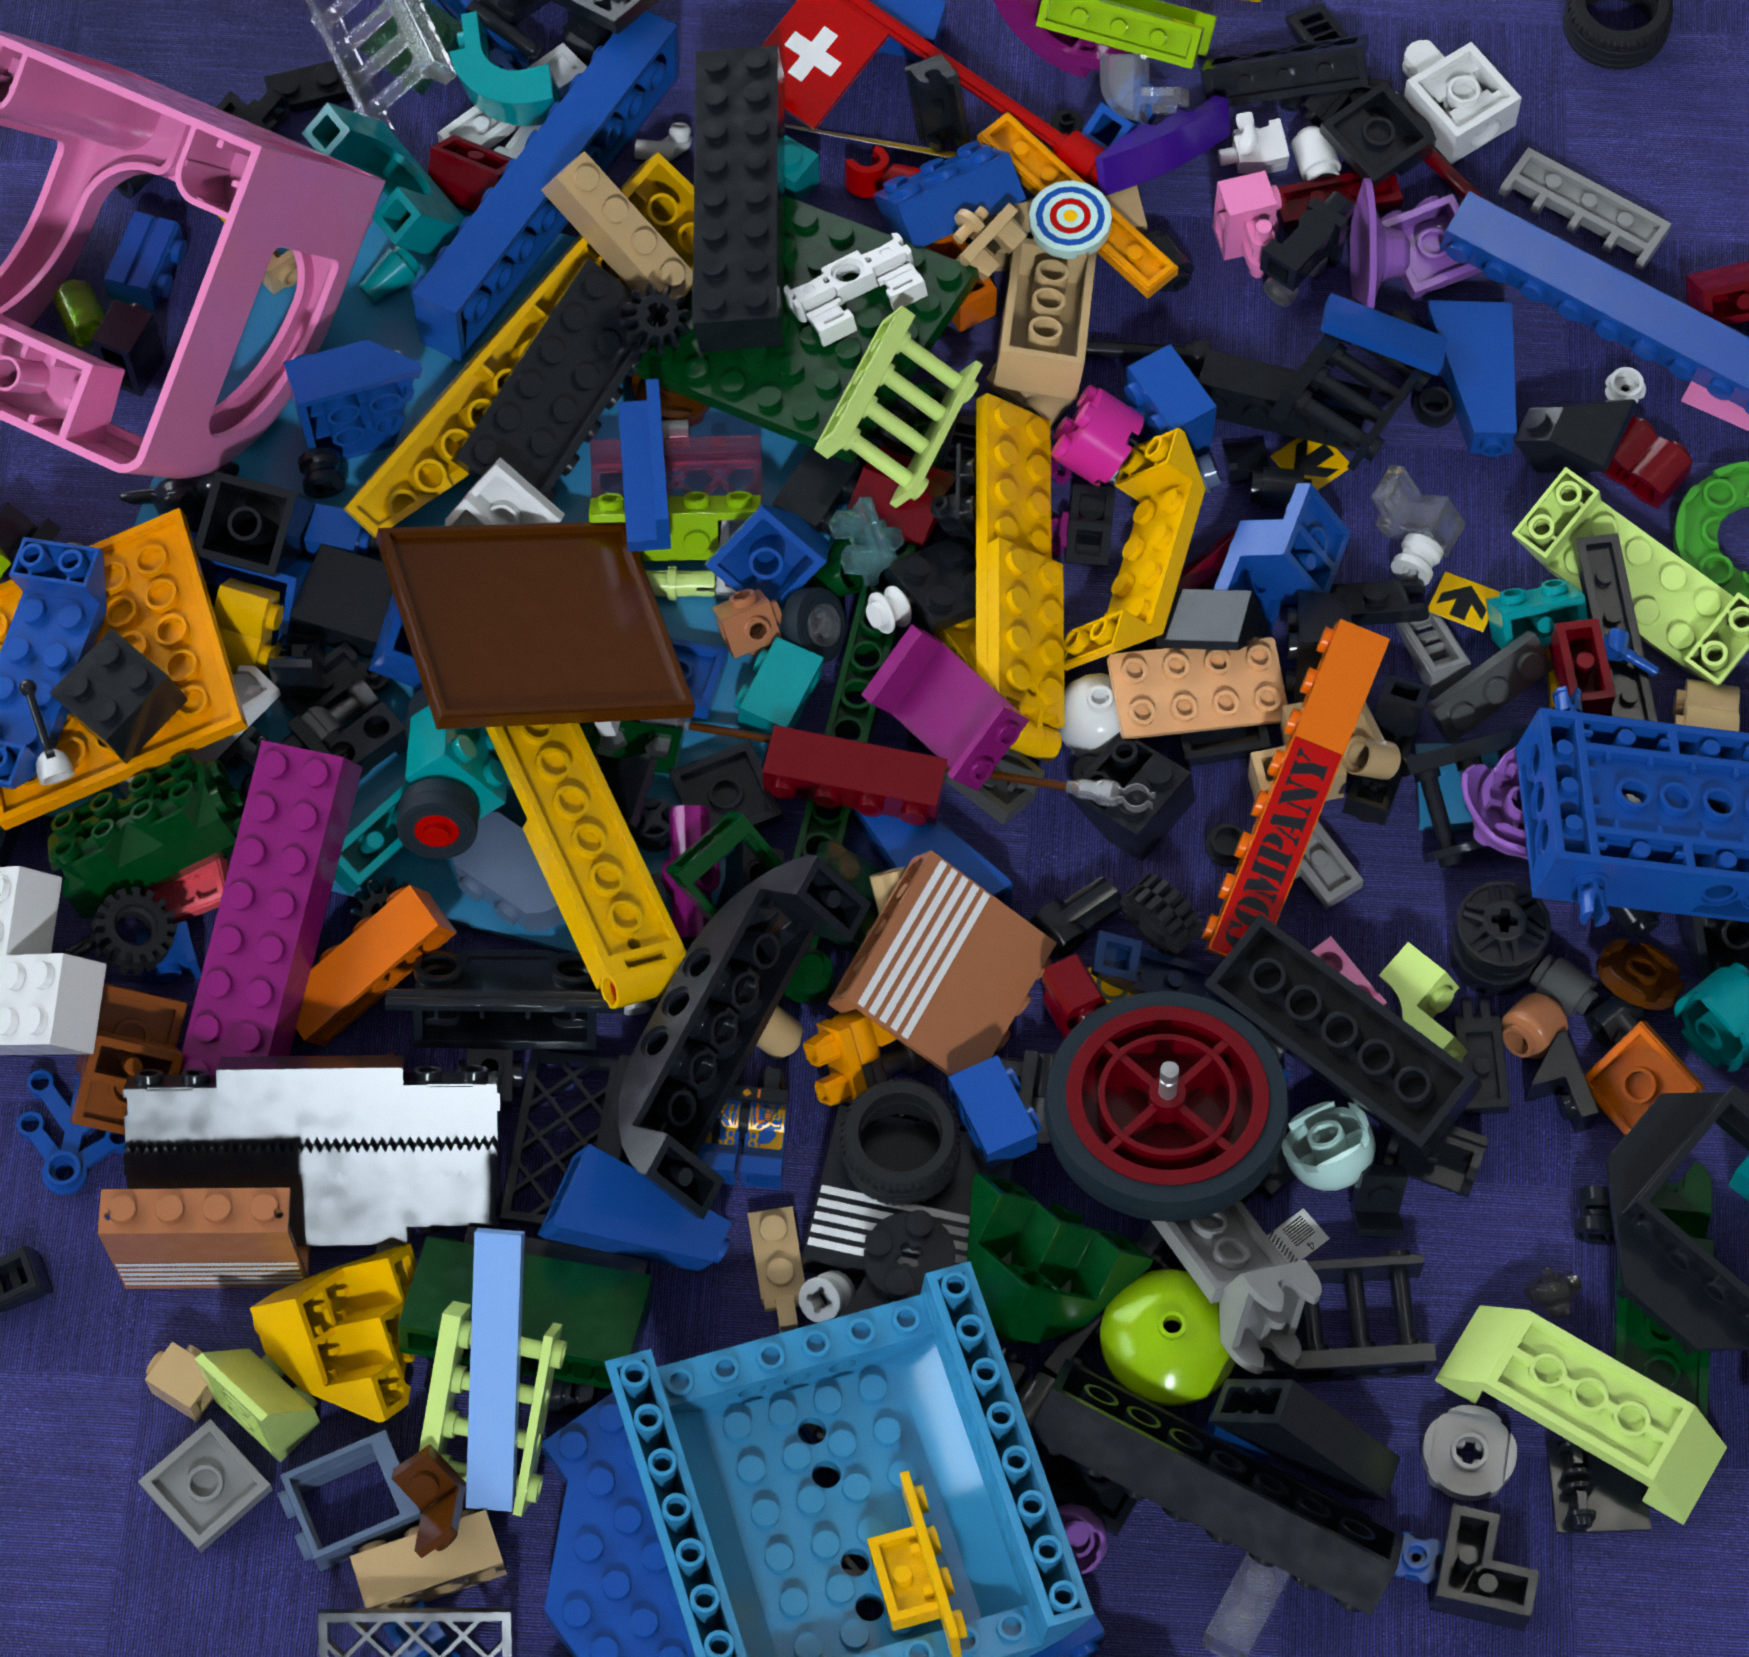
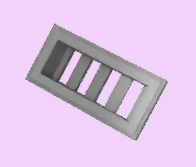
M1430 613L1429 618L1425 621L1395 623L1423 684L1431 687L1429 692L1431 697L1441 695L1471 672V662L1441 616ZM1430 626L1433 628V630L1418 635L1414 633ZM1439 641V643H1436V644H1433V645H1430V646H1427V647H1423V646H1425V645H1428V644H1431V643H1434V642ZM1446 656V658L1439 659V660H1436V661H1432V660H1435V659H1438V658H1441V657Z

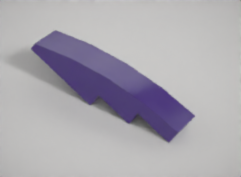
M1214 95L1193 112L1177 109L1156 126L1145 123L1138 125L1096 157L1099 191L1104 196L1144 183L1196 158L1230 136L1228 98Z

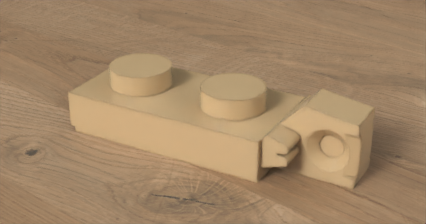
M793 1206L747 1213L761 1304L764 1305L765 1312L777 1311L780 1333L797 1329L798 1321L795 1307H800L799 1292L805 1283Z

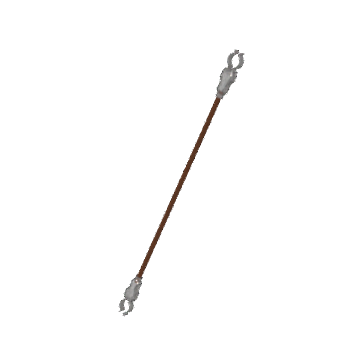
M686 718L631 720L683 729L684 732L692 730L770 743L772 734L692 722V719ZM993 770L992 775L989 777V779L1064 790L1065 793L1073 794L1079 799L1094 801L1100 806L1116 807L1118 804L1124 803L1127 810L1135 813L1142 812L1148 807L1153 810V803L1146 801L1142 805L1134 806L1129 804L1120 794L1127 795L1131 791L1138 790L1144 792L1150 800L1156 798L1155 792L1149 793L1148 788L1142 784H1131L1124 789L1120 783L1109 779L1098 781L1079 779L1064 782Z

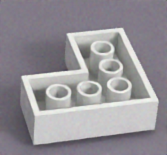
M22 866L0 867V1055L94 1054L107 964L65 953L51 954L62 877Z

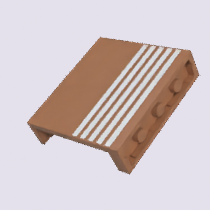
M931 850L912 858L827 1004L841 1014L855 1009L946 1075L951 1076L992 1058L994 1053L999 1052L1005 1046L1011 1035L1008 1028L1014 1017L1019 1016L1028 1006L1031 1000L1029 991L1035 980L1040 979L1045 969L1051 965L1052 959L1049 956L1057 942Z
M290 1188L101 1189L98 1236L125 1289L285 1288L310 1277L311 1246H297L289 1227ZM282 1213L283 1217L276 1218V1215ZM110 1214L111 1219L106 1220V1216Z

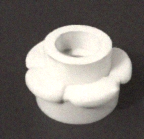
M1619 368L1606 379L1605 384L1607 388L1605 389V395L1608 400L1634 399L1638 404L1639 399L1644 398L1646 394L1644 379L1640 372L1633 368ZM1625 387L1629 390L1627 392H1624L1621 390V388Z

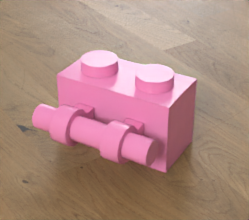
M1266 171L1218 181L1212 224L1224 261L1244 256L1250 269V274L1254 278H1261L1265 275L1260 270L1262 249L1272 239L1275 240V232H1278L1279 229L1276 214L1277 210L1282 208L1279 189L1277 185L1271 186Z

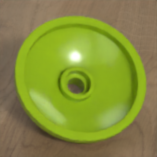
M1161 1269L1144 1273L1123 1289L1108 1304L1104 1311L1100 1327V1347L1109 1372L1121 1387L1153 1404L1182 1406L1198 1402L1218 1390L1224 1384L1225 1379H1228L1236 1365V1362L1220 1342L1219 1302L1211 1304L1187 1271ZM1168 1321H1174L1179 1324L1181 1329L1176 1333H1169L1164 1329L1163 1325Z

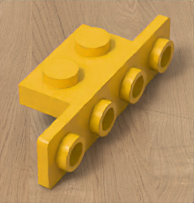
M909 1470L900 1472L902 1495L912 1527L867 1539L868 1549L892 1630L896 1631L940 1619L951 1657H962L960 1639L968 1637L961 1609L951 1610L948 1597L955 1595L948 1567L939 1568L935 1555L942 1554L935 1525L926 1527L922 1514L929 1513V1507L923 1485L913 1486Z

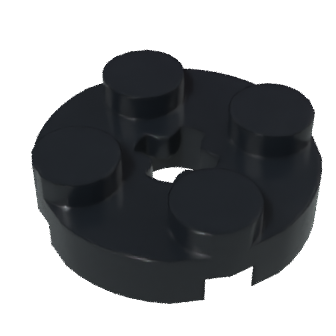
M924 1210L900 1212L890 1215L881 1220L865 1238L863 1267L866 1278L874 1291L886 1299L889 1297L899 1301L920 1295L925 1273L955 1265L956 1250L950 1233L939 1221L933 1219ZM909 1248L911 1251L917 1250L921 1254L917 1258V1267L911 1268L908 1263L900 1265L897 1262V1259L902 1256V1250Z

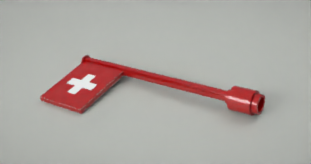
M797 0L761 45H778L785 76L784 110L814 131L889 36L923 60L942 54L958 74L960 86L1002 115L1009 112L1037 139L1052 148L1053 153L1084 182L1098 189L1096 157L1106 149L1078 130L1070 135L1068 133H1060L869 0Z

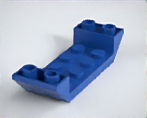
M23 537L9 576L23 593L0 651V787L16 789L37 775L35 767L37 758L44 752L27 699L19 692V684L25 679H31L36 683L35 697L53 749L56 748L68 713L52 697L50 692L93 648L107 612L104 552L100 548Z

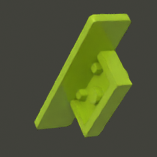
M695 491L686 493L684 496H667L671 549L638 551L642 561L708 560L719 549L718 521L747 520L761 506V496L752 495L747 491H733L727 495L715 496ZM605 493L598 496V498H591L588 513L589 522H626L624 497L617 493Z

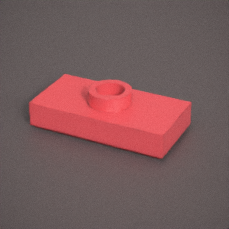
M220 858L153 891L155 892L152 898L153 901L157 903L163 898L167 902L164 911L173 910L175 918L171 924L188 920L219 907L229 869L227 859Z

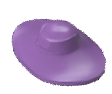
M1364 178L1351 223L1350 281L1353 298L1374 309L1375 298L1381 283L1403 277L1406 269L1409 267L1410 242L1403 230L1383 226L1375 205L1372 179Z

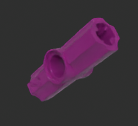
M702 805L674 806L669 810L670 858H667L662 865L661 878L665 890L672 898V922L682 943H693L708 921L665 869L710 829L709 807ZM718 862L695 882L711 902V891H714L720 883L721 873Z

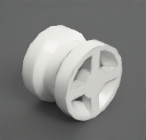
M1409 533L1404 537L1401 544L1403 551L1394 557L1391 569L1401 580L1421 579L1426 586L1433 577L1432 567L1440 563L1444 552L1442 547L1430 537L1418 533Z
M835 1270L824 1272L817 1277L807 1280L799 1292L801 1311L808 1319L817 1323L842 1315L855 1294L853 1282L847 1275ZM820 1294L824 1295L827 1305L824 1304Z

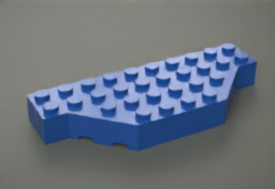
M612 1392L541 1442L545 1460L566 1487L544 1606L547 1623L571 1657H695L615 1395Z

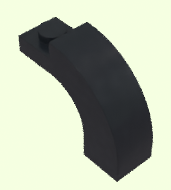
M1389 674L1381 692L1374 719L1384 739L1395 743L1399 748L1401 759L1410 757L1431 687ZM1399 771L1387 780L1355 775L1342 812L1355 816L1364 822H1375L1385 826L1403 777H1400Z

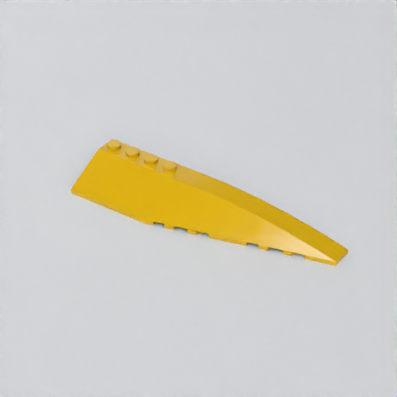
M657 152L638 167L623 184L620 191L693 270L694 186ZM581 234L493 332L343 508L346 513L374 538L377 536L378 528L393 527L470 475L451 461V459L586 259H591L628 287ZM693 283L681 295L685 297Z

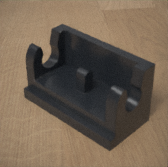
M939 54L904 67L917 137L920 140L925 139L929 146L938 152L943 151L941 139L952 138L954 143L960 147L970 143L959 77L943 55Z
M1452 1125L1427 1158H1425L1396 1135L1392 1134L1383 1165L1405 1166L1408 1177L1469 1198L1489 1138Z

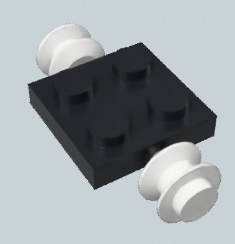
M954 536L887 563L884 577L892 586L885 589L884 595L879 592L872 593L869 596L866 607V614L870 624L885 634L893 632L895 624L899 627L908 626L911 621V610H913L932 634L976 617V554L974 559L958 538Z

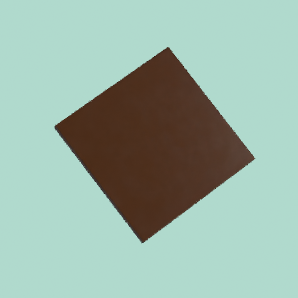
M626 522L378 528L376 541L436 729L693 718L696 706L639 552H628Z

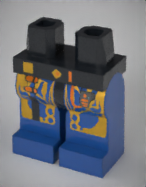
M765 1067L760 1069L758 1087L741 1086L742 1073L740 1074L697 1155L701 1161L725 1179L724 1185L736 1186L741 1139H745L740 1166L741 1186L782 1190L789 1092L785 1090L784 1070Z

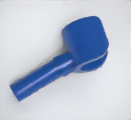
M1612 628L1609 634L1604 635L1603 641L1608 660H1625L1653 677L1659 670L1658 666L1627 648L1630 638L1628 632Z

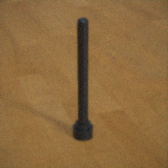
M1195 338L1194 342H1186L1185 346H1172L1187 367H1192V372H1201L1207 350H1211V339ZM1087 340L1085 356L1141 360L1167 345Z

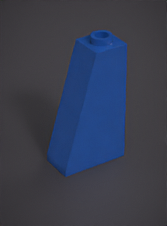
M1429 300L1424 326L1431 332L1447 337L1444 364L1440 374L1446 390L1455 401V415L1469 453L1483 454L1488 457L1512 454L1514 439L1517 434L1512 302Z
M854 809V821L887 870L904 866L907 868L913 857L932 850L1005 905L1011 903L1012 883L1009 878L938 819L936 825L929 823L911 825L898 817L883 814L878 817L863 815L857 809Z
M588 1144L573 1155L538 1235L545 1239L646 1259L654 1263L699 1272L712 1263H719L724 1257L730 1244V1239L726 1238L732 1222L711 1210H708L704 1220L696 1218L638 1173L636 1169Z

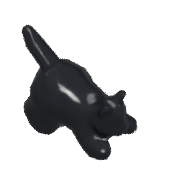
M230 461L215 471L237 476L240 468L237 463ZM215 471L192 478H167L159 482L156 488L122 492L119 498L121 501L133 505L153 504L159 516L180 508L187 517L190 531L198 533Z

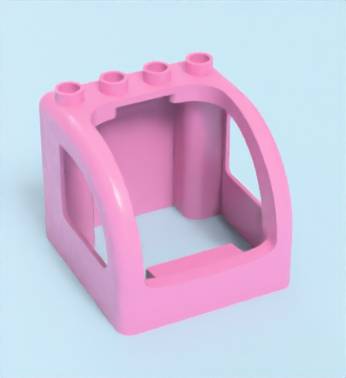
M0 31V126L57 140V150L36 206L20 238L0 266V420L118 473L185 479L213 472L234 460L249 448L270 427L291 400L292 394L284 362L293 360L304 353L315 354L319 352L337 311L367 229L373 222L372 216L375 213V208L386 181L118 66ZM141 174H155L176 182L182 197L192 205L226 220L145 436L143 437L111 423L125 372L124 369L34 330L30 326L43 313L70 274L92 231L101 206L110 192L128 178ZM279 247L290 249L294 253L297 265V286L288 313L276 337L258 365L233 393L215 406L271 256Z

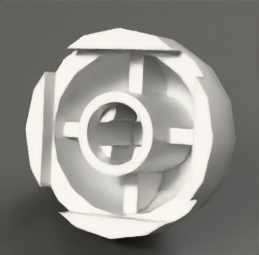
M1103 673L1084 675L1072 681L1064 690L1065 726L1056 730L1060 732L1064 744L1072 750L1071 754L1077 758L1085 754L1100 755L1120 733L1110 675Z

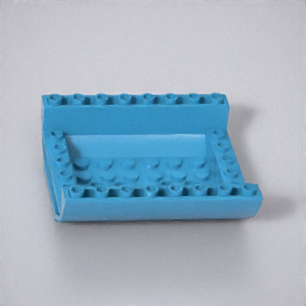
M970 1261L925 1273L920 1295L657 1367L651 1349L605 1361L606 1370L695 1657H951L940 1619L896 1631L892 1630L868 1549V1538L912 1527L902 1495L899 1475L900 1472L908 1470L913 1486L922 1484L929 1507V1513L922 1514L926 1527L935 1525L942 1549V1554L935 1555L938 1567H948L955 1592V1595L948 1597L951 1610L960 1608L964 1618L968 1637L960 1639L962 1657H1029L1063 1639L1081 1627L1094 1615ZM807 1424L818 1425L824 1431L825 1438L820 1443L807 1444L799 1437V1429ZM821 1467H829L837 1472L839 1482L830 1488L820 1487L813 1480V1473ZM849 1555H859L866 1560L868 1570L863 1575L851 1576L843 1570L841 1566L842 1560ZM864 1599H873L881 1605L883 1614L877 1620L867 1621L857 1614L856 1605Z

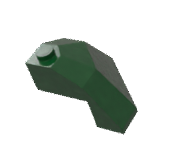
M976 1173L972 1180L967 1262H971L992 1325L999 1339L1015 1345L1020 1340L1040 1344L1081 1328L1108 1306L1123 1289L1150 1268L1154 1259L1127 1236L1112 1229L1108 1231L1082 1225L1085 1218L1084 1215L1055 1201H1052L1050 1207L1047 1208L1026 1191V1187L1012 1180Z

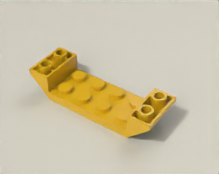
M1179 427L1133 447L1119 468L1115 487L1140 502V504L1134 511V524L1131 534L1122 550L1123 560L1119 574L1111 587L1113 594L1108 610L1102 618L1070 630L1063 643L1065 671L1164 633L1206 490L1185 431Z

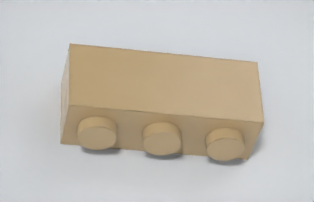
M476 1509L461 1511L458 1535L452 1544L442 1551L433 1550L423 1558H420L414 1551L419 1526L406 1531L404 1538L386 1543L385 1540L367 1543L359 1548V1553L350 1556L366 1609L411 1608L422 1600L426 1603L507 1575L486 1510L477 1512Z

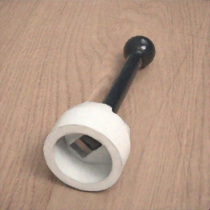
M25 679L19 684V692L27 699L44 751L37 758L35 764L40 785H52L65 781L75 774L71 760L63 751L52 748L35 697L36 683L31 679Z

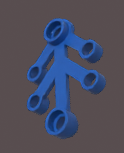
M39 1069L33 1071L28 1076L27 1087L35 1099L43 1101L65 1132L61 1150L46 1133V1123L42 1116L35 1111L23 1113L17 1120V1129L24 1140L33 1143L45 1160L42 1168V1179L48 1190L57 1195H71L78 1192L85 1185L89 1168L113 1152L117 1154L125 1153V1141L121 1144L113 1143V1137L118 1133L106 1131L105 1137L80 1151L83 1137L95 1129L70 1122L81 1076L78 1073L71 1107H69L57 1091L56 1082L54 1080L53 1083L54 1078L52 1074L47 1070ZM41 1079L49 1081L45 1089H34L37 1081ZM28 1122H39V1126L35 1131H24V1127ZM72 1169L74 1171L71 1178L67 1180L58 1179L62 1170Z

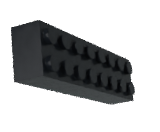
M778 45L696 52L692 325L700 353L784 346L785 76Z
M1067 1358L1062 1364L1030 1428L1035 1444L1046 1453L1051 1455L1062 1454L1078 1462V1467L1085 1473L1097 1478L1104 1476L1120 1484V1488L1127 1495L1138 1500L1148 1499L1162 1506L1163 1511L1171 1518L1180 1522L1190 1521L1206 1529L1207 1535L1221 1544L1230 1545L1233 1543L1248 1551L1249 1556L1257 1563L1266 1567H1274L1275 1565L1292 1574V1578L1299 1585L1311 1590L1319 1588L1334 1596L1335 1601L1349 1611L1360 1612L1361 1610L1372 1616L1398 1568L1404 1539L1403 1533Z

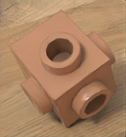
M760 589L738 591L730 596L729 601L711 607L724 646L728 648L734 659L745 654L757 655L763 648L769 650L776 637L782 639L778 625L781 624V610L776 600L769 601Z

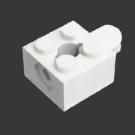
M1418 40L1407 47L1402 64V71L1409 78L1406 81L1404 98L1410 110L1420 120H1425L1431 126L1437 138L1435 147L1451 165L1516 126L1522 97L1472 42L1446 57L1429 40Z

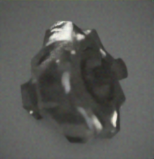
M1552 1266L1543 1267L1544 1275L1537 1276L1533 1281L1524 1285L1526 1297L1536 1306L1545 1308L1550 1313L1551 1318L1569 1314L1570 1302L1581 1289V1280L1572 1270L1557 1272L1552 1270Z

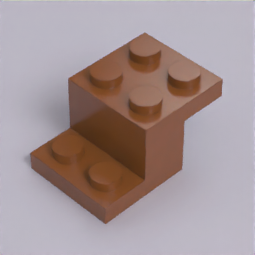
M104 982L94 1054H78L75 1064V1070L80 1074L81 1078L70 1117L72 1124L125 1135L124 1115L127 1110V1098H123V1088L128 1076H135V1072L145 1069L161 1070L163 1075H179L184 1054L176 1046L187 1007L186 1001Z

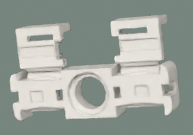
M891 233L892 240L877 249L862 255L856 250L820 268L822 275L806 284L791 290L787 285L784 287L783 290L789 308L800 322H807V319L818 332L823 347L857 331L853 314L849 309L843 311L840 306L878 287V284L880 286L884 284L887 286L886 294L890 299L893 311L928 296L925 281L914 268L915 264L911 249L907 244L904 245L903 238L898 233ZM846 274H859L855 280L849 282L840 281V278Z

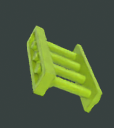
M1042 0L1036 26L1193 69L1198 54L1202 56L1208 55L1218 16L1160 0Z

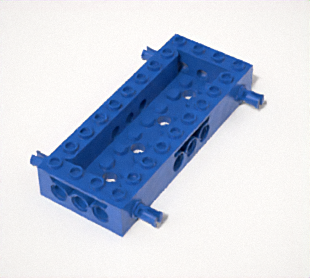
M1566 686L1557 688L1552 694L1555 709L1539 707L1515 748L1532 898L1579 903V920L1584 926L1591 915L1593 916L1595 927L1606 924L1610 919L1607 906L1749 922V733L1583 713L1582 693L1578 687H1576L1571 697H1569ZM1632 794L1639 798L1641 803L1630 802L1624 795ZM1709 805H1720L1721 808L1725 809L1726 814L1714 811Z

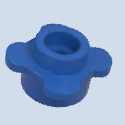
M1402 1532L1404 1539L1398 1568L1394 1575L1398 1578L1404 1577L1408 1580L1420 1581L1423 1584L1432 1583L1437 1577V1571L1434 1566L1436 1557L1442 1551L1440 1542L1435 1538H1429L1428 1540L1414 1538L1412 1533ZM1418 1554L1421 1560L1419 1562L1413 1561L1412 1555Z

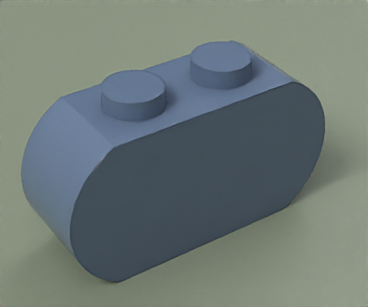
M491 812L478 820L477 836L472 846L464 853L452 857L459 888L471 899L479 901L482 898L492 905L496 915L509 925L518 923L528 931H544L564 921L562 913L523 829L500 812Z

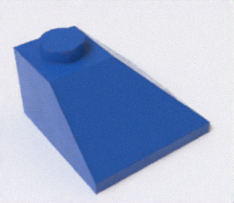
M762 504L705 562V566L736 592L745 589H760L769 601L775 599L781 609L787 599L795 591L799 590L827 562L829 541L798 514Z

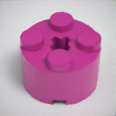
M1089 385L1077 402L1079 409L1073 418L1064 417L1056 428L1053 438L1058 441L1051 451V456L1054 457L1056 462L1094 486L1100 487V482H1108L1133 448L1128 445L1131 432L1139 436L1144 424V415L1105 390Z

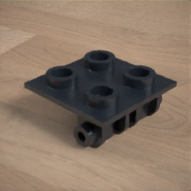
M958 443L956 444V493L936 496L931 502L930 512L949 538L956 536L963 546L969 550L976 548V459L971 458L962 444Z
M1567 1439L1563 1441H1547L1556 1534L1651 1531L1649 1506L1642 1501L1647 1492L1645 1484Z

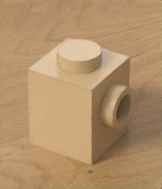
M172 1342L165 1352L159 1351L152 1358L146 1370L147 1377L145 1381L152 1394L197 1422L214 1399L195 1361V1358L202 1351L192 1345H188L186 1349H183Z

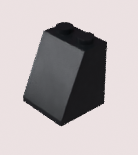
M215 471L194 544L196 554L200 558L277 577L307 552L304 537L315 504L295 491Z

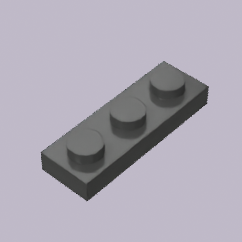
M1527 630L1428 703L1426 708L1442 738L1453 744L1550 672L1553 666L1537 635Z

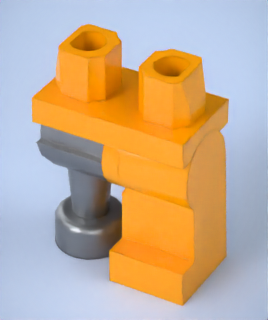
M856 1009L842 1014L839 1013L832 1020L825 1019L816 1023L818 1034L802 1044L806 1059L811 1065L816 1067L828 1065L830 1075L815 1081L814 1088L819 1102L829 1106L846 1101L852 1103L864 1090L877 1083L881 1084L882 1081H887V1077L902 1068L909 1073H913L926 1067L928 1064L926 1059L899 1040L895 1043V1051L881 1056L879 1046L887 1045L897 1040V1038Z

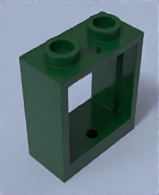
M732 810L665 869L708 922L718 910L695 882L741 840L767 872L784 864L745 815Z

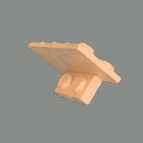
M1272 637L1261 638L1240 650L1162 648L1110 654L1107 658L1120 734L1124 740L1281 723L1282 708L1284 705H1288L1276 642Z

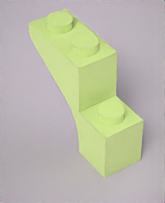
M1407 942L1379 974V977L1397 994L1402 1006V1019L1462 1063L1463 1057L1468 1051L1454 1035L1433 1019L1437 1013L1444 1011L1451 1004L1454 993L1460 987L1445 970Z

